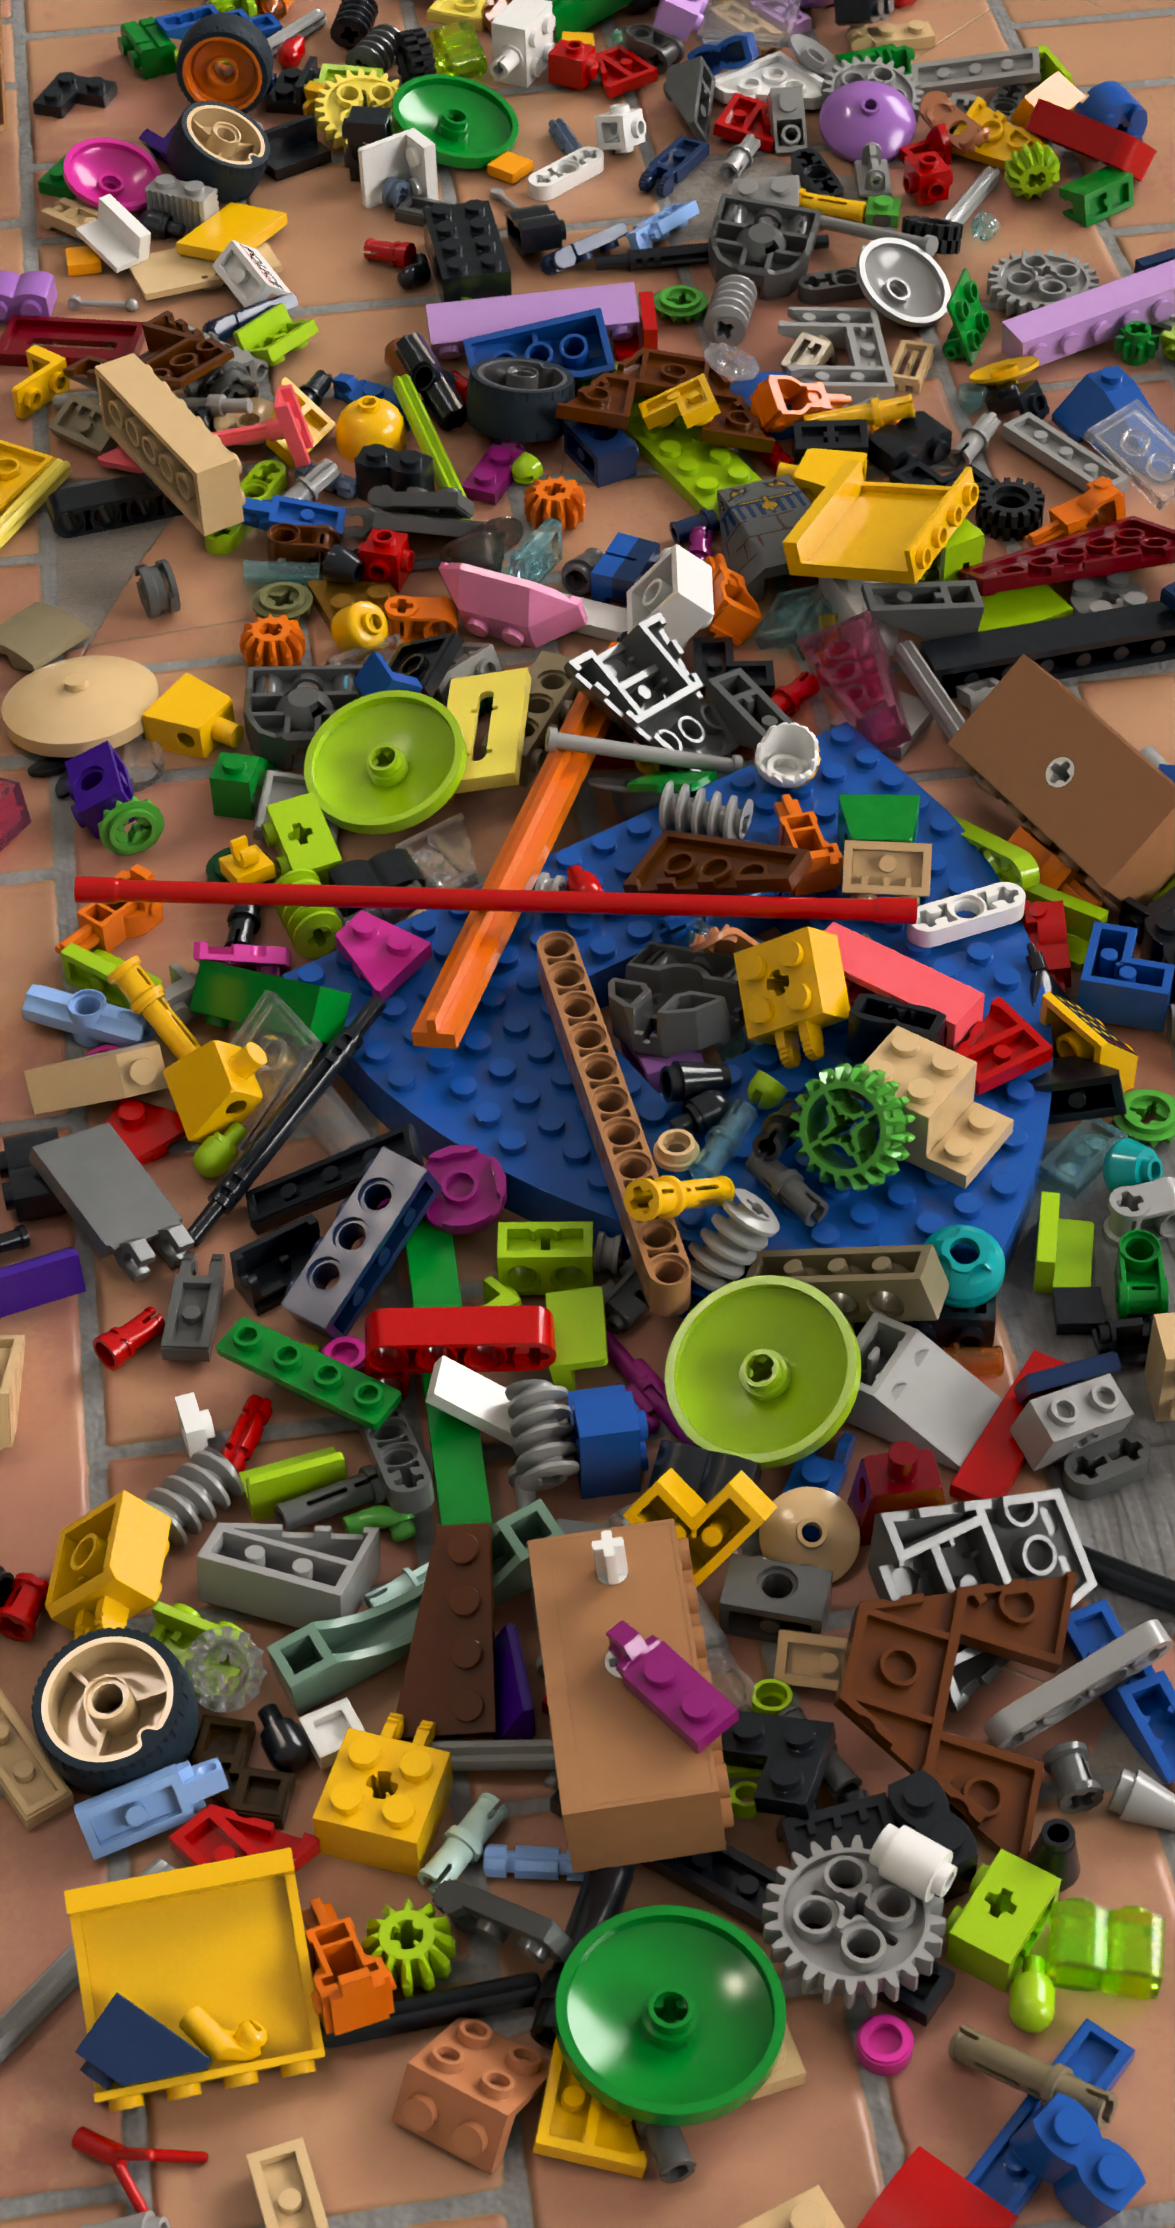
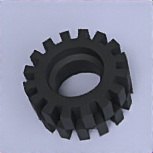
M422 27L396 32L394 35L395 39L393 40L395 46L393 51L396 55L395 64L398 65L399 69L397 71L399 76L401 75L402 84L419 76L436 74V68L434 67L436 61L432 55L434 51L433 47H430L431 41L427 37V32Z
M906 216L903 217L901 232L921 237L926 235L936 236L938 239L936 253L954 255L960 252L964 225L951 220H941L940 218Z
M1005 477L1004 482L994 479L991 485L985 483L983 488L979 489L976 506V525L978 528H982L981 531L985 535L991 532V538L997 540L999 536H1003V541L1010 542V537H1015L1016 541H1022L1023 535L1027 536L1041 528L1045 496L1042 494V490L1039 487L1034 488V483L1030 481L1023 484V479L1017 478L1016 482H1011L1010 477Z

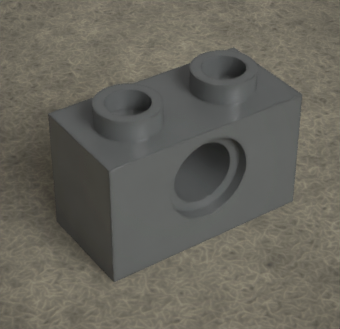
M732 1553L719 1602V1633L777 1644L779 1630L781 1629L824 1634L831 1604L833 1571L819 1569L809 1564L796 1565L768 1560L758 1555L745 1556Z

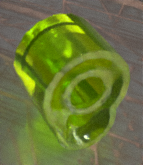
M461 20L429 31L427 37L431 41L430 47H433L434 53L432 55L436 61L434 67L439 74L471 79L486 73L487 60L484 50L479 43L473 26L468 21Z

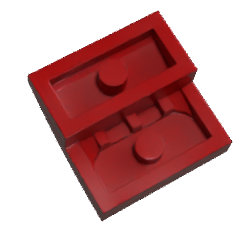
M918 2146L879 2195L857 2228H1013L1019 2217L924 2148Z

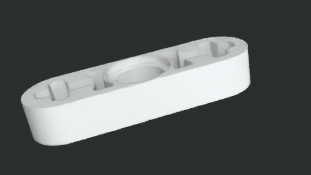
M582 147L532 173L528 177L529 197L537 201H549L602 173L604 170L603 151L597 147Z
M999 882L917 906L916 924H907V938L916 946L931 948L1018 922L1024 915L1025 891L1015 883ZM959 911H970L977 916L974 918H961L956 913Z

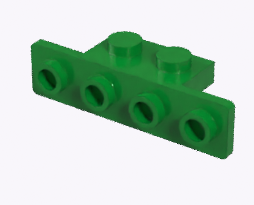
M241 1317L216 1345L219 1356L371 1430H378L402 1401L400 1390L247 1317Z

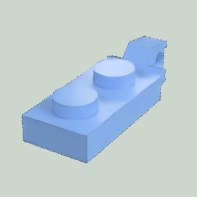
M696 200L669 205L632 227L633 230L626 234L631 250L652 248L653 242L670 237L669 231L679 230L688 226V220L700 213Z
M217 1757L193 1766L190 1765L189 1761L162 1768L77 1803L73 1807L94 1860H97L188 1822L195 1816V1812L206 1807L205 1798L227 1790L229 1786Z

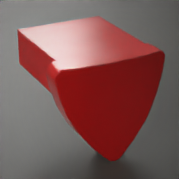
M945 123L934 126L929 131L926 140L899 148V160L903 164L905 156L936 151L946 165L952 163L951 143Z

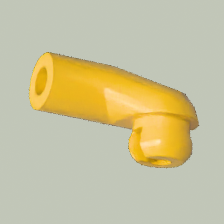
M199 2005L191 2008L179 2023V2027L213 2060L249 2063L261 2055L260 2048L267 2042L266 2029L260 2023L249 2020L241 2022L237 2031L222 2029Z

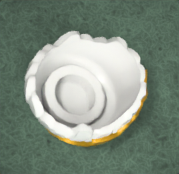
M783 722L778 726L773 725L769 727L766 736H763L761 742L757 744L754 768L765 782L776 787L793 789L801 787L816 775L821 758L819 756L818 740L806 726H800L797 723L789 724L787 722Z

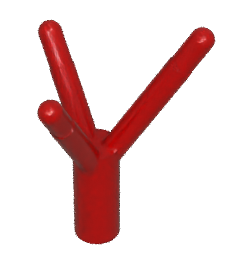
M83 2126L75 2132L71 2143L73 2149L112 2167L136 2213L149 2211L126 2168L129 2161L204 2164L208 2161V2154L203 2151L126 2147Z

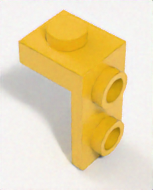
M36 344L26 350L30 376L12 388L15 414L17 418L22 420L51 402L55 395H61L70 389L69 378L63 374V369L67 367L66 358Z

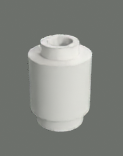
M888 1824L878 1836L869 1857V1864L878 1868L879 1876L925 1902L930 1901L935 1894L943 1897L950 1889L957 1874V1867L951 1864L953 1851L906 1825L898 1828Z

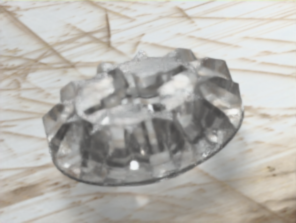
M724 342L719 344L710 343L704 352V358L709 366L718 374L732 380H753L756 378L760 368L753 356L747 355L745 350H740L735 345L729 346Z
M232 1626L216 1627L202 1633L190 1646L185 1659V1671L191 1680L197 1701L204 1707L215 1712H233L246 1708L247 1704L261 1694L259 1688L262 1679L268 1672L263 1668L261 1658L264 1650L258 1648L250 1639V1633L241 1632L232 1628ZM227 1655H229L230 1664L238 1666V1669H242V1673L229 1677L228 1682L225 1683V1675L217 1672V1669H209V1666L225 1661Z

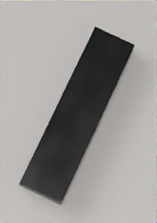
M411 1123L247 1191L245 1194L251 1228L259 1235L350 1197L362 1179V1172L366 1164L371 1159L376 1158L383 1146L420 1166H424L418 1132Z

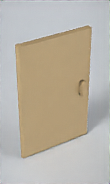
M266 241L256 248L275 273L283 272L282 264ZM177 248L149 253L148 260L127 268L146 301L203 289V291L219 289L225 284L212 267L213 261L180 255L177 253Z

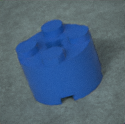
M1107 81L1094 86L1087 92L1089 97L1083 104L1079 101L1073 112L1121 130L1143 141L1142 136L1148 123L1147 112L1135 97L1118 82Z

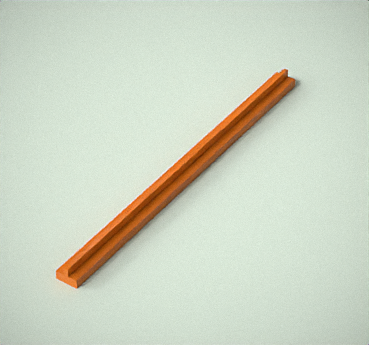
M611 642L608 649L619 644V642ZM579 691L559 732L604 739L612 721ZM555 749L554 752L548 753L482 889H533L594 761L595 754ZM470 911L411 1030L413 1046L458 1048L522 912Z

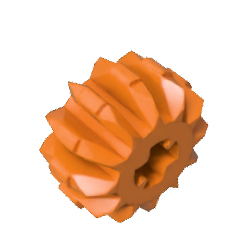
M547 476L546 480H534L533 486L526 488L524 514L526 522L532 523L534 530L545 529L547 534L552 531H558L562 534L564 529L575 530L577 524L584 521L586 495L584 494L583 487L577 486L576 480H565L563 476L559 478Z
M270 613L267 618L255 617L254 623L244 624V631L240 634L239 646L247 668L298 666L302 664L306 640L297 620H288L286 615L273 617Z

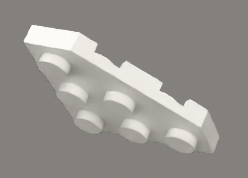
M781 51L752 61L741 68L732 69L714 76V98L723 104H728L735 93L763 101L766 104L770 88L802 86L804 109H820L823 105L820 102L822 96L820 93L823 80L825 79Z

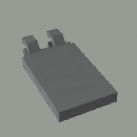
M379 507L346 508L345 515H360L363 519V526H345V535L365 538L369 536L372 528L481 540L496 538L497 523L385 512Z
M109 1122L31 1148L28 1160L101 1258L114 1254L117 1264L132 1282L147 1278L150 1275L151 1270L147 1264L153 1263L156 1255L149 1246V1241L153 1242L156 1251L171 1268L180 1266L183 1254L186 1253L185 1251L193 1248L195 1242L184 1225L181 1224L182 1217Z

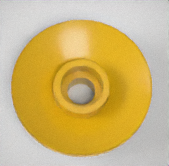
M1024 356L998 361L973 371L969 375V380L974 384L997 385V387L1012 380H1015L1018 384V379L1026 376L1039 365V359L1035 356Z

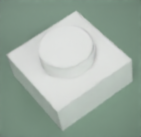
M194 1392L175 1397L179 1426L189 1459H191L195 1452L204 1451V1448L208 1447L207 1439L215 1438L210 1412L208 1409L199 1410Z
M347 1697L299 1717L300 1728L321 1770L334 1764L348 1728L366 1732Z

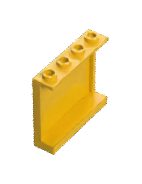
M846 460L782 543L789 574L794 576L916 585L926 570L930 568L942 548L946 546L947 541L955 530L962 524L968 512L978 501L979 488L977 483L974 482L972 467L966 466L952 486L864 481L861 462L858 460Z
M291 1847L64 1891L67 1915L70 1916L87 2034L116 1992L203 2054L205 2053L179 2027L182 2017L194 2006H201L222 2029L237 2031L241 2022L254 2020L260 2023L267 2032V2042L260 2048L261 2055L249 2063L213 2060L214 2062L208 2071L129 2087H123L114 2081L108 2090L94 2081V2103L108 2102L110 2113L144 2106L143 2094L166 2090L167 2101L201 2095L200 2083L223 2079L224 2088L231 2089L259 2083L258 2071L280 2067L282 2078L315 2072L314 2060L325 2058L319 2015L316 2014L311 2000L314 1986Z

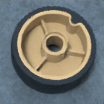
M200 101L189 105L179 117L169 139L166 158L168 166L177 180L185 182L201 181L204 183V186L217 189V201L236 203L245 200V198L247 199L259 184L268 164L271 146L261 126L246 113L225 103Z
M110 1627L104 1630L98 1629L95 1632H88L84 1636L81 1635L78 1639L70 1641L67 1646H63L58 1653L56 1652L37 1680L38 1683L34 1688L35 1693L32 1697L33 1704H31L38 1742L55 1770L71 1785L94 1797L172 1764L177 1765L178 1763L185 1762L190 1756V1751L194 1748V1742L197 1740V1732L199 1731V1709L191 1680L176 1656L163 1643L145 1632L142 1633L131 1628L122 1629L121 1627H116L112 1629ZM120 1705L115 1711L107 1713L113 1707Z

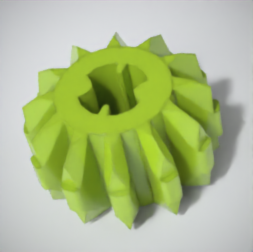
M1037 140L1031 147H1028L1023 142L1022 150H1011L1012 159L1004 161V168L1006 170L1004 172V179L1006 184L1009 185L1016 197L1023 195L1027 201L1033 194L1041 198L1043 191H1053V183L1060 181L1059 170L1061 169V164L1058 156H1055L1053 149L1048 144L1042 147Z
M409 1898L405 1901L403 1910L395 1911L385 1903L382 1910L383 1919H368V1924L366 1925L367 1937L362 1938L360 1945L365 1954L374 1958L382 1957L397 1987H402L405 1997L412 1996L414 1987L421 1986L427 1992H432L435 1988L434 1978L448 1979L451 1972L450 1960H453L456 1955V1941L450 1936L451 1924L447 1917H436L435 1908L432 1907L430 1902L418 1911L414 1910V1905Z

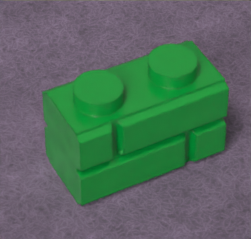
M153 17L140 19L138 23L131 21L121 25V37L117 39L118 47L122 56H128L132 70L137 69L146 80L159 77L160 73L163 76L176 73V63L174 60L176 46L155 24Z

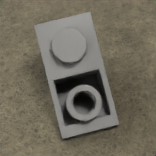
M802 86L770 88L766 98L767 117L771 124L770 136H774L773 149L775 155L792 154L798 149L808 148Z

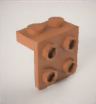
M465 2017L457 2018L407 2063L391 2121L483 2171L492 2174L502 2164L515 2115L545 2087L550 2060L542 2057L534 2048L527 2045H519L498 2034L480 2020Z

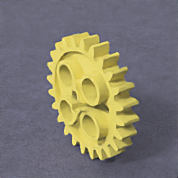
M359 69L357 76L346 70V78L335 74L334 83L326 80L325 89H319L318 98L315 99L314 117L316 122H318L317 131L324 132L323 140L329 141L334 139V149L344 146L346 150L348 148V141L343 139L342 123L344 118L348 119L352 106H363L362 94H365L367 107L391 108L394 95L399 88V80L396 79L390 83L388 82L387 73L379 78L376 77L375 70H372L368 76L364 74L362 69Z

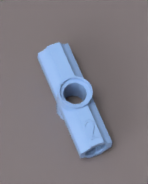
M32 984L25 994V1002L22 1007L24 1020L73 1033L75 1042L83 1047H97L104 1043L127 1047L154 1040L156 1031L142 1015L138 1016L129 1009L107 1004L105 995L98 990L84 989L71 994L50 987Z

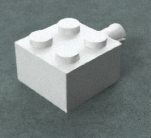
M512 0L491 22L493 62L490 64L489 70L494 81L528 88L548 66V53L555 46L553 44L555 16L552 14V1Z
M675 544L673 547L662 550L659 554V560L627 591V632L629 634L638 623L661 612L667 622L663 629L670 641L677 639L681 648L684 649L688 640L699 629H705L714 617L712 567L678 544Z

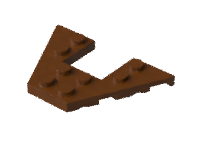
M641 348L634 353L633 357L626 358L618 363V368L612 374L604 372L592 380L590 386L578 389L577 397L568 403L559 402L557 404L556 418L601 425L608 430H628L634 394L650 399L704 373L721 413L715 415L709 423L702 425L700 442L709 443L716 448L733 447L772 454L775 441L773 437H766L759 428V418L750 413L749 405L740 394L732 393L730 390L731 382L724 374L719 372V367L715 361L709 358Z
M1070 1571L1066 1572L1064 1576L1026 1581L1025 1578L1012 1580L1009 1584L998 1586L992 1583L956 1588L951 1593L924 1596V1593L905 1595L896 1601L877 1599L860 1602L854 1610L834 1706L910 1774L923 1770L934 1777L947 1795L950 1810L999 1853L1002 1848L1027 1861L1044 1762L942 1729L959 1644L1053 1674L1059 1669L1062 1662L1077 1573Z

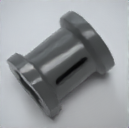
M1070 1741L1058 1744L1049 1749L1041 1760L1044 1762L1045 1771L1052 1774L1058 1789L1057 1805L1059 1810L1066 1814L1088 1811L1104 1799L1103 1787L1101 1783L1094 1781L1087 1762L1090 1754L1087 1745L1083 1742Z

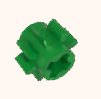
M1129 322L1126 324L1125 329L1119 328L1118 336H1115L1114 352L1122 353V361L1128 365H1144L1147 363L1148 358L1154 359L1155 351H1158L1159 335L1151 334L1152 328L1145 322Z

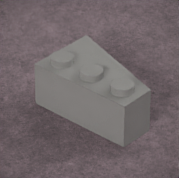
M218 1522L197 1555L199 1600L296 1628H302L314 1621L332 1620L356 1614L364 1601V1595L369 1592L380 1572V1527H364L363 1534L331 1533V1526L315 1525V1533L283 1532V1524Z

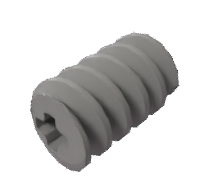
M731 274L719 280L714 288L704 319L703 329L706 337L719 347H736L742 343L746 335L757 299L756 286L749 278Z
M670 780L666 783L660 799L659 825L662 832L664 830H676L678 832L743 841L751 823L754 804L753 800L748 799L743 808L738 809V796L732 795L726 806L722 805V793L719 791L714 793L709 802L706 801V789L702 787L698 789L696 795L692 798L690 797V785L685 783L682 785L679 793L675 794L674 781Z
M734 1189L736 1196L741 1201L740 1204L729 1199L723 1202V1208L730 1216L729 1218L720 1214H714L711 1217V1222L718 1230L717 1233L708 1228H703L700 1231L701 1238L707 1244L706 1247L697 1242H691L688 1246L690 1253L695 1258V1260H692L688 1257L691 1266V1280L713 1292L720 1287L734 1282L733 1279L742 1277L745 1273V1265H750L756 1260V1251L765 1249L768 1245V1237H773L779 1232L780 1225L778 1219L770 1207L762 1199L745 1189Z
M544 1379L516 1381L507 1386L505 1390V1396L510 1401L507 1406V1412L509 1417L513 1419L510 1424L511 1434L515 1437L512 1446L515 1455L519 1456L515 1466L518 1474L522 1475L518 1485L520 1489L525 1491H542L557 1487L565 1482L567 1477L578 1473L580 1470V1464L577 1461L564 1460V1458L570 1457L577 1452L576 1444L569 1441H561L573 1435L574 1427L572 1424L558 1422L572 1414L569 1406L556 1404L568 1397V1390L563 1386H553L552 1383Z
M208 1446L204 1448V1451L195 1452L190 1459V1463L181 1464L176 1470L175 1475L167 1476L163 1480L161 1487L152 1489L147 1495V1500L142 1501L172 1518L168 1541L170 1540L178 1547H184L188 1542V1538L183 1528L192 1534L198 1535L202 1531L201 1521L198 1516L207 1522H213L217 1514L212 1504L221 1510H226L231 1505L227 1492L234 1497H241L245 1493V1488L234 1466L221 1452Z

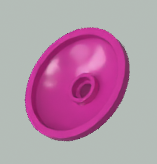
M93 138L76 144L66 154L63 164V177L68 188L79 199L98 209L99 198L111 194L128 212L147 207L145 187L157 175H161L159 166L147 152L129 142L113 138Z

